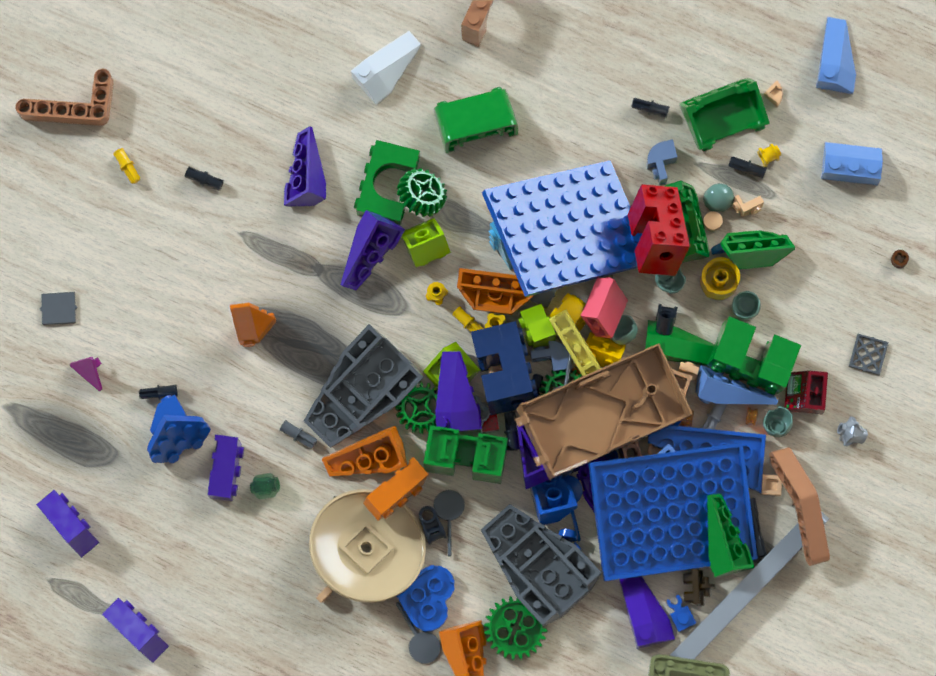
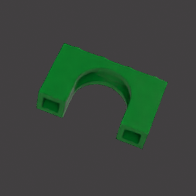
M376 140L375 145H371L369 156H371L370 163L367 162L365 165L364 173L366 177L365 180H361L359 186L361 194L360 198L355 200L354 209H356L358 216H363L367 210L401 226L406 207L403 208L404 203L381 197L374 189V182L376 177L387 169H399L407 172L414 168L417 170L421 157L420 151Z

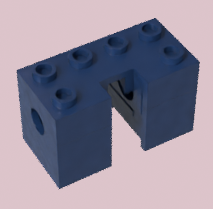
M516 321L471 332L480 372L487 371L491 366L502 365L503 369L502 371L481 375L491 416L516 410L521 403L538 397L534 379L530 380L529 374L532 373L530 362L525 360L528 352L522 328L517 327Z

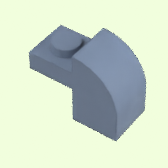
M673 139L657 143L648 154L647 169L655 168L652 169L653 177L655 180H658L659 185L667 183L668 177L664 165L677 162V153Z
M549 341V349L537 347L534 348V351H531L532 363L551 360L553 371H556L557 374L559 370L566 372L569 352L562 343Z

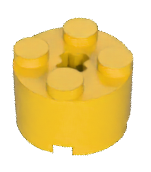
M724 257L714 258L704 266L700 277V286L708 298L715 300L727 299L734 295L740 281V271L729 259ZM717 276H720L723 281H719Z
M567 293L562 299L561 306L555 308L551 312L550 317L552 318L560 312L567 310L580 332L586 325L581 317L586 303L576 295Z

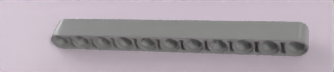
M821 511L823 523L825 524L829 518ZM798 523L670 656L694 660L803 547Z

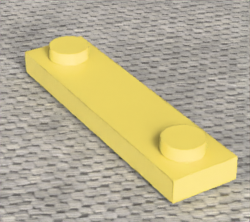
M567 310L549 319L582 376L601 369Z

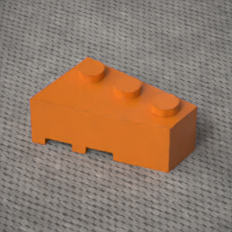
M414 457L409 460L408 466L402 470L398 469L395 472V476L387 482L384 481L365 498L363 504L378 521L383 517L387 519L394 513L393 509L397 506L401 508L409 501L408 498L411 495L415 497L423 490L422 486L429 474Z

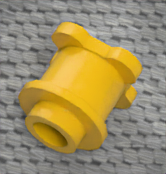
M772 143L765 149L758 148L757 151L764 167H768L767 164L774 160L779 161V156H781L778 146H774Z
M433 282L427 288L426 299L435 302L438 306L442 305L444 297L448 295V290L442 283ZM435 290L440 291L438 294L433 293Z
M493 313L488 314L485 328L504 324L506 321L505 316H498Z

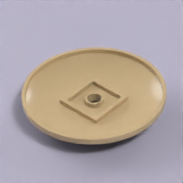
M360 489L336 496L320 510L311 527L309 553L317 574L333 591L354 601L380 602L398 596L416 580L425 560V536L417 517L406 505L401 508L397 506L393 509L394 513L387 519L383 517L378 521L363 504L365 498L374 490ZM361 545H369L371 547V552H363L361 549Z

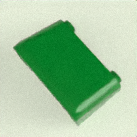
M750 78L735 81L680 103L682 113L696 146L702 151L712 149L715 141L746 129L760 131L765 129V125L770 124L757 82Z
M496 87L490 92L451 102L442 101L437 103V106L434 108L445 153L455 151L454 147L458 144L461 147L463 143L497 134L504 136V132L508 133L509 137L518 135L517 120L507 91L502 89V87Z
M682 180L665 185L667 187H678L690 245L682 263L709 257V246L695 188Z

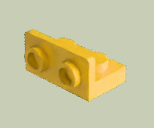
M590 332L586 341L600 367H606L621 360L626 345H618L608 338L595 337L592 332Z

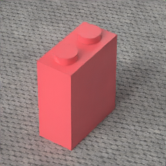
M598 277L581 314V317L595 337L613 338L628 302V299L613 278Z

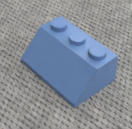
M825 142L821 179L878 186L882 174V148Z

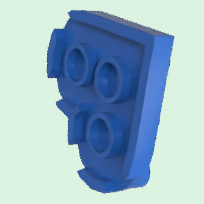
M163 415L147 447L150 459L153 463H175L179 460V455H181L184 449L201 448L203 441H205L211 431L208 423L199 416Z
M431 565L422 569L412 585L396 597L414 626L423 632H431L439 629L448 618L446 601L454 593L455 582L448 569Z

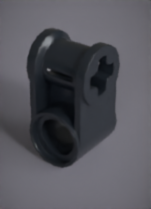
M662 304L658 305L655 329L657 333L661 335L672 334L678 307L671 308L662 306Z
M431 506L422 507L419 511V519L428 544L431 545L433 541L441 538L446 539L447 535L435 509ZM431 511L433 518L431 520H424L422 518L423 512Z

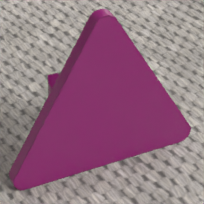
M87 357L69 364L72 369L98 391L102 390L97 367L102 363L98 357L95 359Z

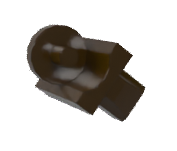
M698 568L683 574L684 584H693V591L684 592V602L704 606V597H710V590L715 589V584H710L709 577H703V571Z

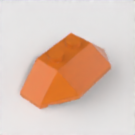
M459 268L457 288L473 310L512 315L533 298V295L525 297L516 275Z

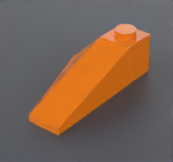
M241 303L230 305L237 338L240 345H244V347L255 346V343H260L276 323L273 313L267 314V310L264 309L260 311L259 307L254 304Z
M396 426L373 434L322 458L329 476L390 473L407 466L403 441Z
M482 620L439 631L443 652L455 676H484L483 665H486V658H483V646H486V637Z

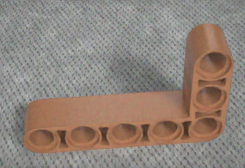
M102 68L94 74L91 103L20 99L16 103L15 109L20 118L27 121L103 126L108 123L110 118L114 81L110 72ZM102 77H108L107 81L100 82ZM101 94L106 95L103 100H98ZM24 107H30L27 112H21ZM43 108H48L46 113L40 114ZM60 110H67L64 115H58ZM85 111L83 116H77L78 112ZM99 112L104 113V115L100 118L95 117L96 114Z

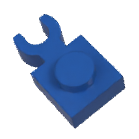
M676 595L678 600L676 605H673L669 599L666 602L667 606L674 610L670 617L677 631L681 632L695 625L696 621L688 605L682 608V599L679 595Z

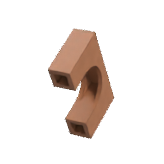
M472 0L461 24L463 41L478 47L480 46L487 31V18L494 0Z

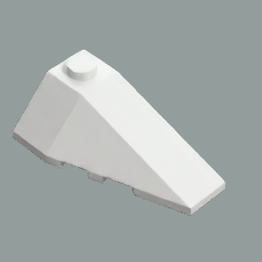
M408 31L351 70L352 79L377 105L392 92L398 79L403 75L404 70L414 58L421 44Z

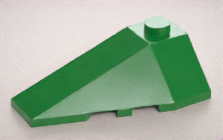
M648 320L645 349L659 343L667 361L691 362L696 365L707 366L715 344L676 326L673 327L671 335H661L655 330L657 321Z
M721 494L708 495L709 560L714 577L727 576L755 568L747 544H742L738 536L740 533L739 528L735 527L730 520L732 514Z

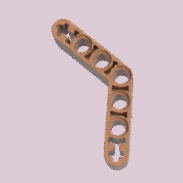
M789 447L770 452V463L795 504L804 555L808 565L812 566L829 561L830 554L816 489Z

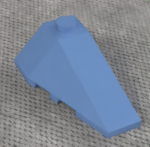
M827 17L816 88L853 94L856 71L847 22L843 19Z
M700 365L695 389L700 401L707 404L713 402L715 404L777 405L778 400L774 395L766 393L759 388L751 386L747 388L740 380L733 379L731 381L723 376L724 373H716L711 368Z

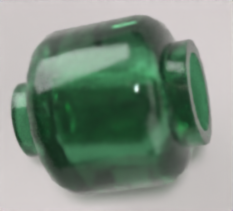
M272 473L255 475L253 482L250 483V490L258 499L273 498L280 491V482L278 477H275Z

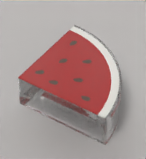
M497 414L489 415L486 421L481 422L482 429H480V434L499 431Z

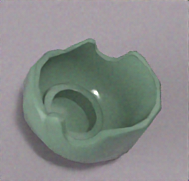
M717 183L705 191L703 201L710 211L724 212L733 205L734 193L728 185Z
M680 267L676 276L655 275V282L659 289L670 294L678 293L684 287L686 277L683 275Z
M739 292L733 299L732 310L740 319H753L761 310V302L753 292Z
M621 316L612 338L614 343L624 345L636 338L638 328L631 316Z
M778 406L775 410H769L763 419L764 430L767 434L774 437L787 435L793 426L791 412L782 406Z

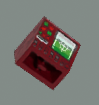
M810 370L792 372L785 390L784 408L790 412L823 415L826 407L828 372Z

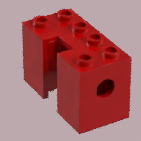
M641 184L628 212L632 236H636L637 233H643L635 249L638 271L644 274L676 276L690 247L678 187Z

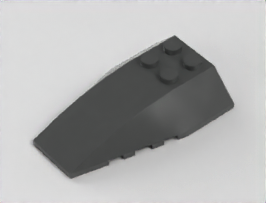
M370 324L342 352L339 361L331 371L330 377L326 384L323 385L318 398L314 401L304 419V422L330 448L396 407L424 378L414 364Z
M510 504L481 529L517 599L542 626L562 618L590 593L602 574L575 544L568 542L559 534L552 532L543 524L536 522L530 516Z

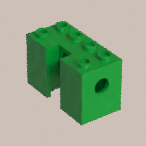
M729 316L721 326L707 366L711 367V370L716 373L724 372L729 374L728 377L737 381L740 379L744 380L751 387L757 388L759 386L764 388L766 393L772 395L779 394L788 384L801 345L774 334L770 342L767 341L760 361L749 357L746 354L756 327Z
M430 425L423 462L424 469L430 473L454 476L455 465L473 467V480L501 484L508 438L478 433V437L461 435L459 430Z

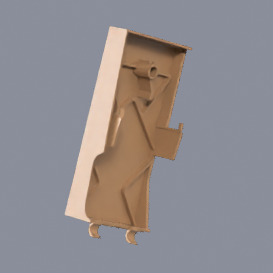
M658 343L571 381L556 390L521 403L516 409L520 417L515 418L518 427L524 425L538 454V457L533 459L537 466L543 465L551 480L686 419L693 413Z

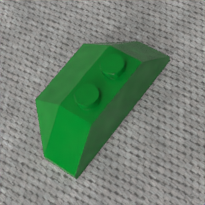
M762 230L727 233L720 243L728 257L740 270L774 266L796 248L787 235L781 234L780 236L776 233Z

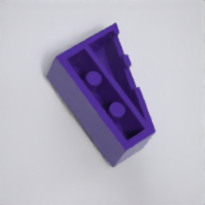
M517 425L525 489L527 490L549 480V477L543 465L537 466L533 459L538 457V454L524 425L521 427Z
M215 434L214 440L217 443L215 452L212 454V459L214 460L212 470L210 471L207 495L213 499L233 501V496H237L238 485H235L236 478L240 477L241 474L239 461L240 458L243 459L245 448L242 447L238 437Z
M53 490L36 505L64 540L82 558L98 545L99 541L89 531L90 525L85 519H79L80 513L73 505L71 507L68 506L67 503L70 501L63 493L59 495Z
M118 597L102 615L139 652L154 663L169 645L157 635L160 631L152 624L148 626L145 623L147 619L140 612L136 614L133 611L135 607L128 600L123 602Z

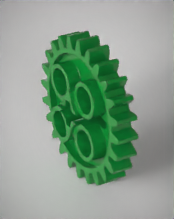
M509 596V602H506L502 598V605L500 606L498 603H495L496 610L489 609L492 616H486V619L490 621V623L484 624V627L489 628V630L484 632V635H490L486 641L493 642L491 649L498 648L497 655L504 652L505 659L508 654L511 655L512 660L515 659V655H518L519 659L522 660V654L529 658V651L536 654L535 646L542 647L539 640H546L542 633H546L548 630L542 628V624L518 599L513 601V598ZM511 610L516 616L513 620H507L504 617L505 612ZM519 612H523L519 622L521 630L516 631L512 644H509L508 642L513 632V628L510 626H515ZM525 618H532L534 624L531 627L524 626L523 620ZM506 629L509 635L507 638L501 639L497 635L498 631ZM518 636H525L527 643L523 646L518 645L516 639Z

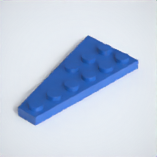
M674 425L648 435V444L660 449L670 444L675 451L743 443L748 488L761 493L766 435Z

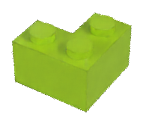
M542 304L520 311V318H518L520 327L526 330L525 339L527 345L532 346L533 350L537 347L548 346L549 341H555L556 337L554 328L549 321L550 318L546 316Z

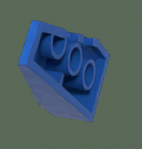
M562 475L530 488L539 523L543 525L559 522L578 508L573 489L565 482Z

